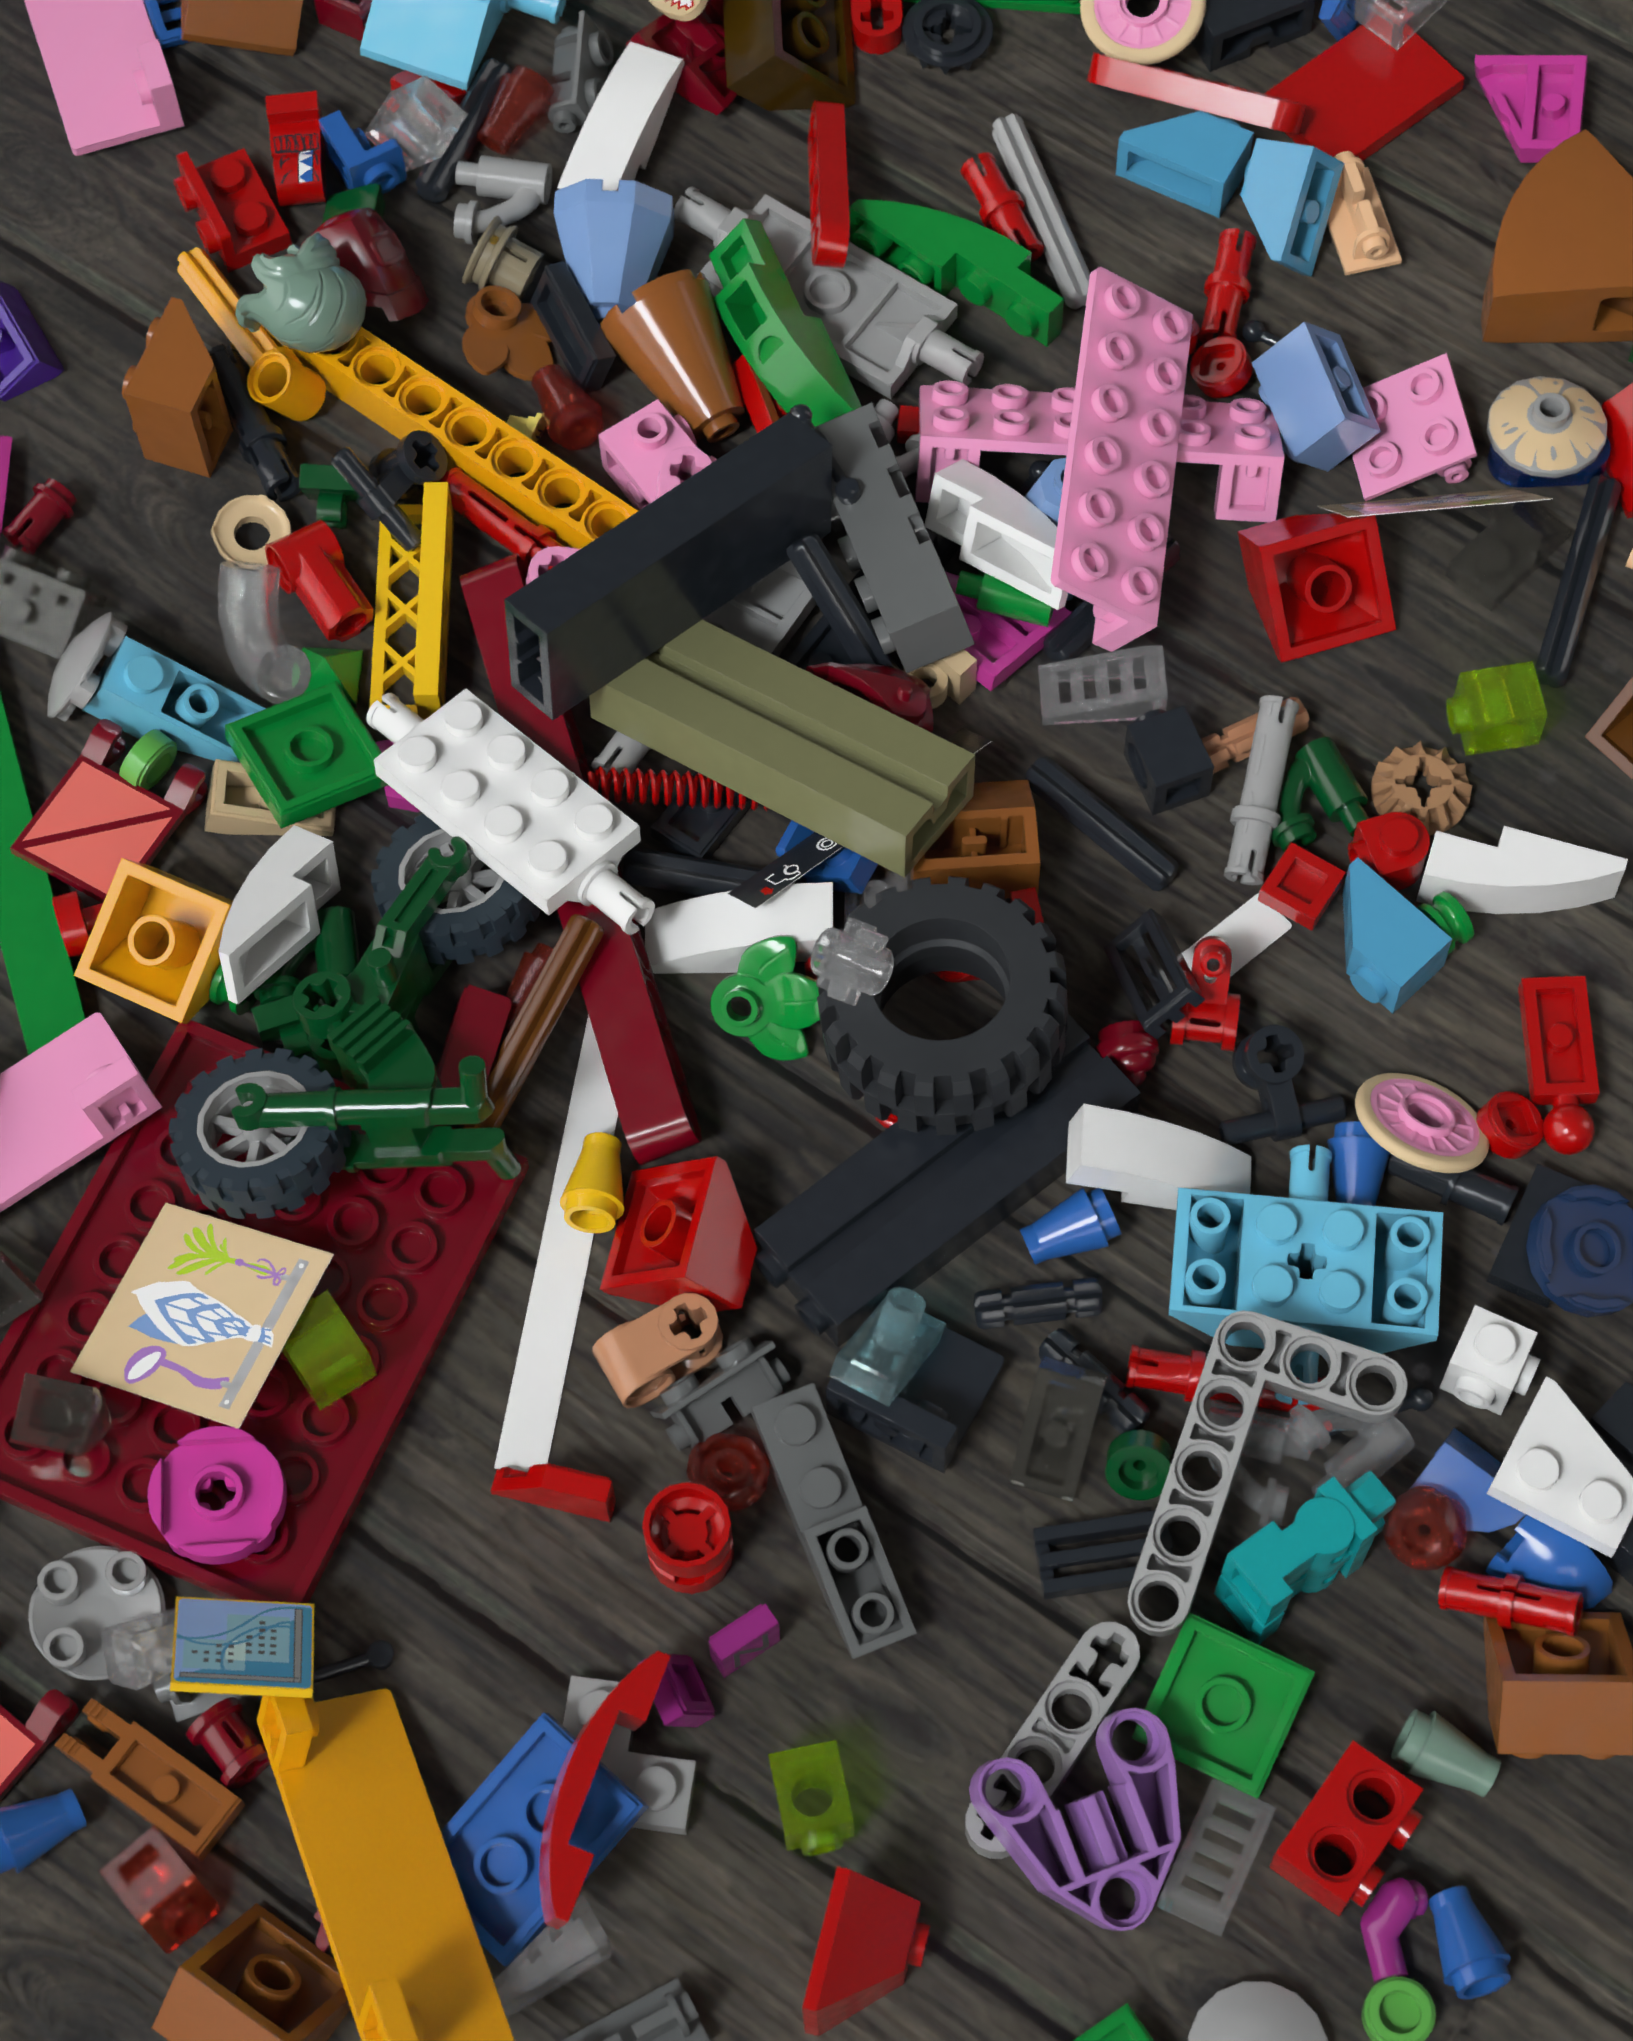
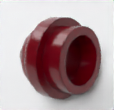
M1139 1020L1117 1022L1101 1029L1098 1032L1100 1044L1095 1047V1050L1102 1058L1108 1056L1136 1088L1142 1085L1146 1079V1072L1150 1071L1155 1065L1156 1056L1159 1054L1158 1039L1147 1033Z

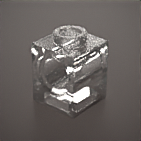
M424 76L391 91L364 134L376 146L395 138L402 148L407 172L441 158L468 114L431 79Z

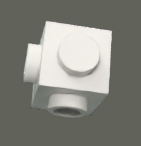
M1475 1305L1450 1360L1440 1389L1454 1394L1459 1400L1470 1406L1487 1409L1501 1415L1512 1391L1525 1396L1541 1360L1529 1354L1538 1332Z

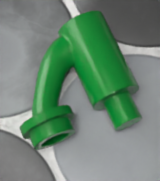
M979 569L977 574L963 570L960 572L955 594L977 599V609L1048 628L1054 611L1053 607Z

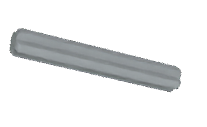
M1014 113L1006 117H999L993 122L994 130L992 136L1015 189L1024 201L1025 211L1033 230L1044 246L1043 253L1064 301L1072 309H1077L1083 305L1086 306L1090 278L1089 269L1024 122L1020 116Z

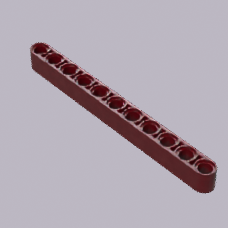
M514 553L461 575L462 591L499 715L589 785L588 772L591 769L572 708L555 720H551L511 686L504 599L526 585L528 569L518 553ZM619 863L617 866L618 876L624 880V876ZM566 901L557 909L563 930L570 917L574 914L583 915L595 921L604 929V935L582 974L579 984L622 1129L631 1152L640 1165H645L701 1143L703 1139L700 1124L640 928L639 931L632 935L626 934L617 923L593 904L588 907L580 902ZM632 919V922L639 927L638 922Z

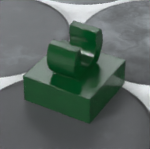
M300 464L299 488L309 500H318L317 521H324L330 528L347 529L348 502H356L359 495L333 465Z
M293 995L251 1008L263 1044L281 1039L284 1049L292 1050L295 1057L301 1059L306 1055L314 1059L309 1046L308 1035L303 1030L293 1007ZM318 1004L313 1008L314 1012L318 1010Z

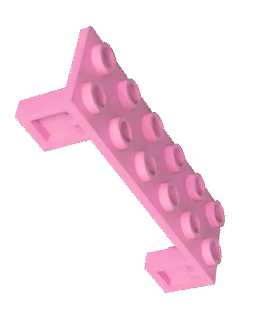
M24 0L72 153L75 156L184 126L173 82L159 40L155 38L143 0Z
M1098 267L1090 273L1051 583L1055 587L1093 604L1095 625L1092 643L1113 652L1157 627L1193 314L1103 267Z
M950 380L939 381L934 385L920 386V440L915 490L916 502L929 503L936 472L962 459L979 468L980 451L1067 456L1075 388H1058L1053 392L1027 391L1024 387L1014 384H1001L993 389L968 388L961 382ZM1184 394L1176 462L1219 464L1214 504L1215 519L1252 522L1276 521L1284 453L1279 428L1272 411L1263 402L1251 398H1239L1231 403L1206 402L1201 397Z
M101 1013L92 1014L0 1074V1212L162 1108Z

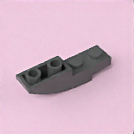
M814 1382L752 1406L750 1411L774 1469L773 1476L821 1592L852 1660L917 1634L867 1507L862 1505Z

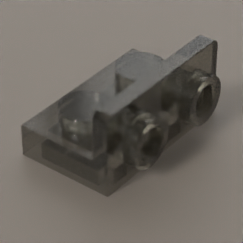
M5 545L2 555L0 554V636L60 659L70 642L83 630L91 606L104 608L108 597L89 590L93 581L92 578L58 566L54 576L37 569L39 557Z

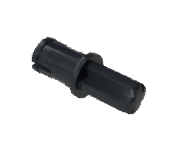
M1392 1154L1387 1165V1171L1391 1175L1441 1196V1204L1446 1206L1450 1200L1497 1221L1496 1223L1499 1225H1503L1519 1190V1187L1514 1185L1512 1187L1474 1169L1460 1173L1434 1172L1416 1167Z

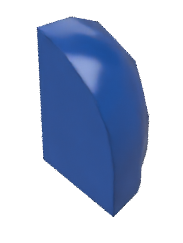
M1453 1428L1434 1454V1457L1406 1493L1439 1519L1465 1531L1493 1532L1516 1524L1526 1515L1487 1494L1501 1463L1455 1428Z
M1529 1515L1523 1518L1515 1528L1517 1533L1493 1557L1485 1570L1490 1576L1505 1578L1507 1573L1523 1575L1525 1583L1569 1592H1582V1597H1584L1583 1610L1593 1608L1612 1593L1613 1582L1605 1566L1587 1545Z

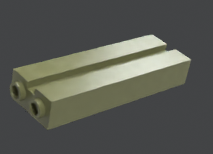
M704 620L699 621L589 696L591 718L904 878L973 797L975 754Z

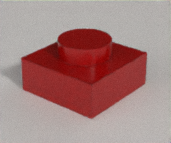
M1291 842L1261 887L1258 901L1313 931L1343 885L1346 872Z

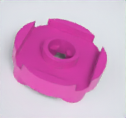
M227 1426L198 1429L177 1441L179 1446L168 1454L164 1462L161 1458L153 1469L148 1486V1506L152 1520L172 1550L178 1555L188 1557L196 1562L226 1564L241 1560L252 1553L263 1551L269 1547L275 1538L276 1529L283 1519L287 1504L285 1477L278 1461L270 1450L268 1451L264 1445L257 1442L254 1436L247 1432ZM224 1480L229 1491H236L235 1497L232 1501L226 1502L223 1509L212 1511L210 1504L200 1503V1495L212 1491L213 1481Z

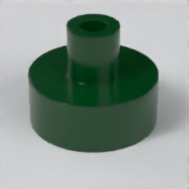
M1132 1430L1122 1433L1108 1447L1105 1467L1106 1480L1116 1493L1132 1500L1156 1498L1162 1493L1174 1458L1173 1451L1164 1438L1153 1432Z

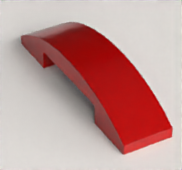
M656 1651L623 1678L594 1710L580 1730L565 1758L549 1800L540 1847L539 1882L545 1925L560 1929L569 1922L594 1854L570 1845L568 1842L613 1726L618 1724L636 1731L646 1721L671 1655Z

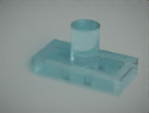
M902 1287L893 1288L836 1355L829 1376L889 1407L937 1347L946 1323L924 1312L926 1302L917 1292Z

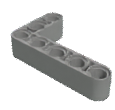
M1242 1310L1231 1313L1221 1321L1215 1332L1129 1589L1128 1608L1131 1619L1141 1631L1158 1637L1174 1634L1183 1626L1188 1613H1190L1263 1389L1362 1422L1376 1424L1388 1421L1397 1414L1405 1399L1408 1382L1404 1370L1397 1361L1386 1355L1257 1312ZM1238 1330H1251L1262 1339L1264 1350L1255 1360L1248 1362L1238 1361L1231 1357L1226 1350L1225 1342L1228 1337ZM1305 1351L1316 1352L1327 1361L1329 1373L1320 1382L1313 1384L1303 1383L1291 1371L1290 1363L1293 1357ZM1371 1372L1380 1373L1392 1383L1394 1396L1386 1404L1379 1406L1369 1405L1362 1401L1357 1394L1355 1387L1357 1380L1364 1374ZM1219 1393L1233 1395L1242 1404V1416L1237 1422L1229 1426H1218L1210 1422L1204 1412V1405L1210 1397ZM1200 1456L1208 1457L1218 1464L1222 1472V1478L1218 1485L1207 1491L1194 1490L1187 1485L1183 1479L1182 1471L1186 1463L1193 1458ZM1186 1521L1194 1525L1199 1531L1200 1544L1190 1555L1174 1556L1162 1546L1161 1534L1170 1523ZM1156 1585L1166 1586L1177 1595L1179 1608L1169 1620L1163 1622L1151 1621L1140 1611V1597L1149 1587Z

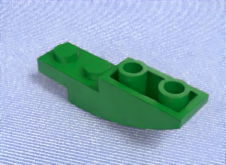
M857 199L850 206V241L855 246L944 297L954 287H957L968 301L977 306H986L1004 318L1016 333L1025 337L1031 336L1046 347L1061 333L1064 298L1030 276L1032 252L975 222L918 205L883 200Z
M743 218L709 254L723 286V289L714 298V303L740 351L783 410L789 413L794 405H807L812 410L813 418L811 422L815 427L862 407L821 318L804 316L761 221Z

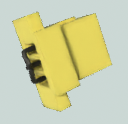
M537 413L536 417L528 416V418L510 415L507 424L538 444L545 429L546 421L542 413Z

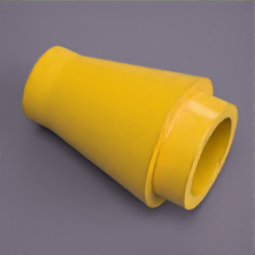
M595 1132L584 1137L581 1153L560 1198V1206L564 1210L565 1222L572 1228L582 1232H608L614 1228L616 1220L624 1213L620 1162L622 1143L611 1134Z

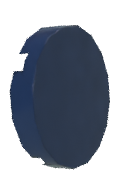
M1595 1184L1571 1187L1544 1202L1530 1222L1526 1250L1531 1273L1544 1295L1564 1311L1588 1318L1611 1315L1633 1303V1209L1627 1205L1630 1201L1618 1191Z

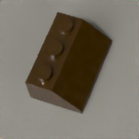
M723 0L727 88L767 111L812 109L814 100L843 103L844 108H849L856 103L850 0Z

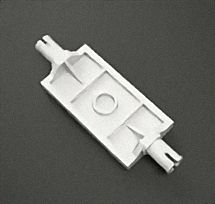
M464 689L425 720L402 703L393 693H387L382 696V700L390 706L389 709L378 700L372 704L367 713L366 721L368 725L378 730L394 743L374 759L376 775L450 836L462 838L472 854L548 916L566 901L580 902L588 907L593 904L629 935L639 931V927L632 922V919L636 920L643 927L649 922L655 910L654 902L644 897L619 877L617 869L622 856L641 841L640 826L468 689Z

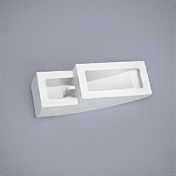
M630 41L603 85L582 127L557 187L559 190L585 179H603L604 191H618L619 180H634L638 168L646 169L685 64L682 58Z
M964 459L936 472L925 527L961 545L959 555L961 561L1057 610L1065 607L1068 592L1055 587L1051 583L1057 526L1020 493Z
M294 825L269 848L247 876L234 898L223 926L219 947V956L229 1001L236 1004L241 1003L320 934L317 910L341 890L333 841Z
M1507 826L1503 827L1497 847L1436 831L1416 902L1433 905L1434 896L1445 891L1455 897L1465 911L1492 914L1543 913L1582 907L1615 898L1628 859Z
M833 882L790 884L756 909L728 895L731 891L687 899L655 908L652 918L645 925V948L653 974L737 973L741 957L747 948L760 940L777 935L794 936L797 941L796 962H806L808 958L816 953L825 951L833 935Z
M1083 1104L1069 1121L1066 1183L1120 1191L1121 1202L1176 1210L1178 1188L1250 1194L1251 1156L1224 1142L1172 1123L1126 1111Z

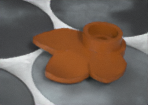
M487 286L480 289L469 300L465 312V319L469 328L463 335L462 348L468 363L474 370L485 376L498 371L504 366L509 374L524 381L548 380L553 370V359L547 342H552L532 304L521 303L514 292L502 286Z

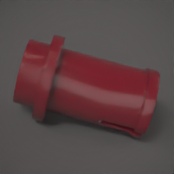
M48 478L44 484H35L32 489L35 495L10 525L2 530L4 537L14 547L18 548L22 544V553L30 557L34 556L37 548L63 518L70 520L74 515L72 507L77 502V499L65 486L52 478Z

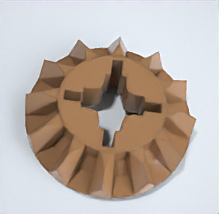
M1421 741L1411 748L1402 750L1396 746L1387 758L1382 762H1378L1371 783V797L1379 815L1390 812L1410 814L1424 824L1429 836L1435 835L1436 831L1445 832L1462 819L1468 809L1472 785L1469 784L1466 776L1465 763L1458 764L1452 759L1446 747L1440 750L1426 748ZM1418 771H1423V776H1426L1428 785L1438 786L1431 789L1425 807L1421 806V798L1418 797L1416 788L1406 787L1413 785Z

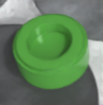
M158 729L149 731L131 748L121 765L119 776L135 787L140 786L147 790L151 789L171 767L177 754L176 742Z
M1390 1977L1377 1983L1367 1995L1362 2007L1363 2027L1372 2041H1425L1435 2023V2006L1431 1996L1418 1982L1405 1977Z

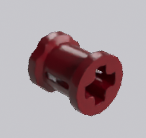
M236 1697L223 1699L211 1706L192 1723L186 1733L187 1738L194 1746L202 1745L223 1772L220 1780L228 1790L240 1788L249 1783L270 1764L264 1742L259 1740L240 1715L243 1707Z

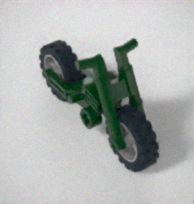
M425 814L415 817V824L408 829L402 826L391 835L393 842L389 847L383 846L376 857L379 867L378 869H372L371 884L375 892L373 893L374 900L382 919L377 924L374 940L369 945L356 968L346 977L331 971L314 973L303 979L294 990L292 997L293 1007L303 1030L309 1035V1046L315 1060L306 1055L299 1059L295 1057L292 1050L276 1048L275 1053H265L263 1048L245 1051V1057L234 1060L232 1055L216 1062L218 1068L209 1074L205 1071L201 1072L191 1081L193 1089L189 1094L182 1093L174 1106L178 1113L177 1118H170L169 1135L173 1141L170 1144L171 1151L190 1191L194 1196L199 1194L202 1203L209 1209L217 1211L221 1207L225 1209L228 1216L245 1219L246 1213H256L258 1219L276 1216L275 1210L288 1207L290 1212L305 1205L304 1198L313 1192L317 1196L320 1195L331 1184L328 1178L333 1171L339 1173L341 1170H346L348 1173H358L360 1169L451 1166L454 1162L486 1161L503 1180L513 1179L520 1173L521 1163L506 1145L502 1129L496 1127L452 1129L451 1126H435L480 1124L494 1112L495 1106L488 1095L485 1061L479 1056H467L460 1061V1087H442L437 1077L434 1062L419 1038L420 1030L415 1019V1013L423 996L430 994L454 959L457 960L458 964H468L475 962L474 956L486 953L489 958L504 950L503 944L507 943L510 939L513 942H517L527 932L525 925L529 920L535 922L541 909L492 869L480 871L485 863L468 850L466 842L458 836H450ZM492 886H494V887H493L489 892H487L486 894H484L483 892H481V891L479 890V889H481V888H487V887H492ZM448 900L445 909L437 908L440 904ZM335 998L338 1000L334 1007L329 1006ZM317 1003L321 1004L322 1006H320L318 1010L314 1012L313 1008L317 1005ZM332 1077L343 1078L345 1084L351 1088L354 1087L355 1090H342L340 1087H336ZM348 1125H360L361 1129L366 1131V1134H360L359 1130H350ZM223 1133L236 1136L217 1147V1143ZM248 1151L246 1162L232 1160Z

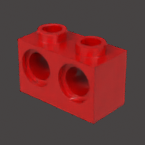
M1353 1740L1276 1851L1269 1868L1338 1917H1340L1350 1900L1363 1907L1386 1873L1377 1867L1375 1863L1389 1843L1401 1851L1424 1817L1413 1809L1424 1789ZM1364 1790L1380 1794L1387 1802L1389 1815L1381 1819H1370L1363 1816L1354 1805L1353 1795ZM1324 1846H1333L1341 1849L1349 1858L1351 1871L1342 1876L1326 1874L1318 1867L1314 1852Z

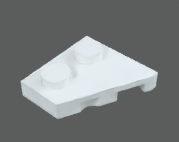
M1545 1377L1487 1494L1611 1558L1633 1517V1477L1557 1382Z

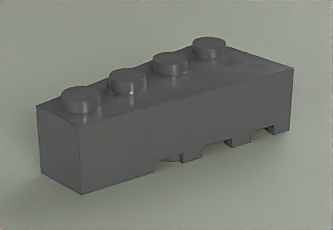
M872 402L816 426L815 428L832 444V455L846 477L854 478L861 489V497L856 503L851 505L842 504L836 495V483L832 478L831 526L834 533L846 529L848 535L837 539L850 572L853 573L860 569L864 572V575L854 579V582L867 613L880 610L882 616L871 620V623L884 654L887 655L897 651L906 673H909L974 645V640Z

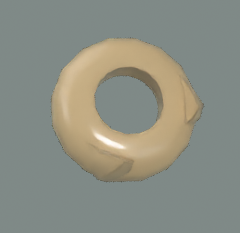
M243 495L229 501L218 511L211 529V536L220 555L231 565L244 570H262L269 567L265 555V546L257 550H248L241 547L235 540L237 530L248 522L262 524L270 534L267 545L290 534V522L285 511L266 495Z

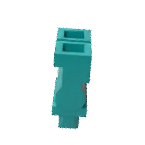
M1370 1470L1345 1489L1333 1476L1318 1487L1313 1499L1306 1501L1300 1507L1290 1526L1282 1531L1272 1521L1227 1554L1221 1571L1222 1574L1214 1591L1215 1596L1250 1639L1259 1645L1278 1630L1285 1614L1284 1611L1287 1609L1291 1598L1301 1591L1311 1593L1327 1588L1335 1579L1338 1570L1347 1578L1362 1566L1375 1536L1382 1532L1386 1525L1383 1516L1394 1508L1396 1503L1394 1497Z

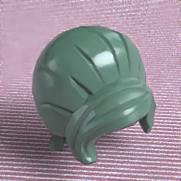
M318 232L308 237L301 247L296 244L290 245L287 249L288 254L279 257H270L265 253L254 255L251 267L256 277L263 283L264 289L260 293L244 295L238 300L235 315L241 327L248 328L251 332L259 331L262 325L282 345L306 353L335 350L355 337L365 319L367 303L365 290L359 279L350 271L340 266L337 252L327 238Z

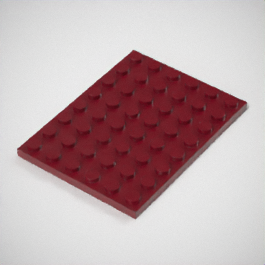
M190 1020L187 1024L179 1022L146 1081L162 1108L114 1139L0 1344V1500L102 1545L133 1552L139 1555L144 1563L225 1599L308 1603L529 1169L527 1158L513 1153L521 1163V1170L515 1178L510 1180L501 1179L486 1161L454 1162L451 1166L360 1169L358 1173H348L346 1170H341L339 1173L333 1171L328 1178L331 1184L318 1196L313 1192L304 1198L305 1205L289 1212L288 1207L275 1210L276 1216L258 1219L256 1213H246L245 1219L230 1217L225 1209L221 1207L217 1211H213L202 1203L199 1194L194 1196L190 1191L170 1147L173 1141L169 1135L170 1118H177L178 1113L174 1106L182 1093L189 1094L193 1089L191 1081L203 1071L209 1074L217 1069L216 1062L231 1055L234 1060L245 1057V1051L258 1049V1047L193 1020ZM333 1079L336 1087H340L342 1090H355L354 1087L351 1088L347 1084ZM348 1125L350 1130H359L360 1134H366V1131L362 1130L360 1125ZM223 1133L217 1143V1147L236 1136ZM248 1151L232 1160L246 1162ZM165 1203L334 1254L239 1428L254 1436L257 1442L264 1445L268 1451L270 1450L282 1469L287 1486V1504L283 1519L278 1525L275 1538L269 1547L263 1551L252 1553L241 1560L226 1564L200 1563L175 1553L152 1520L148 1506V1486L153 1469L161 1458L164 1462L168 1454L179 1446L177 1441L198 1429L213 1426H231L70 1372ZM224 1480L213 1481L211 1492L200 1495V1503L210 1504L212 1511L221 1510L225 1507L226 1502L234 1499L236 1491H229Z

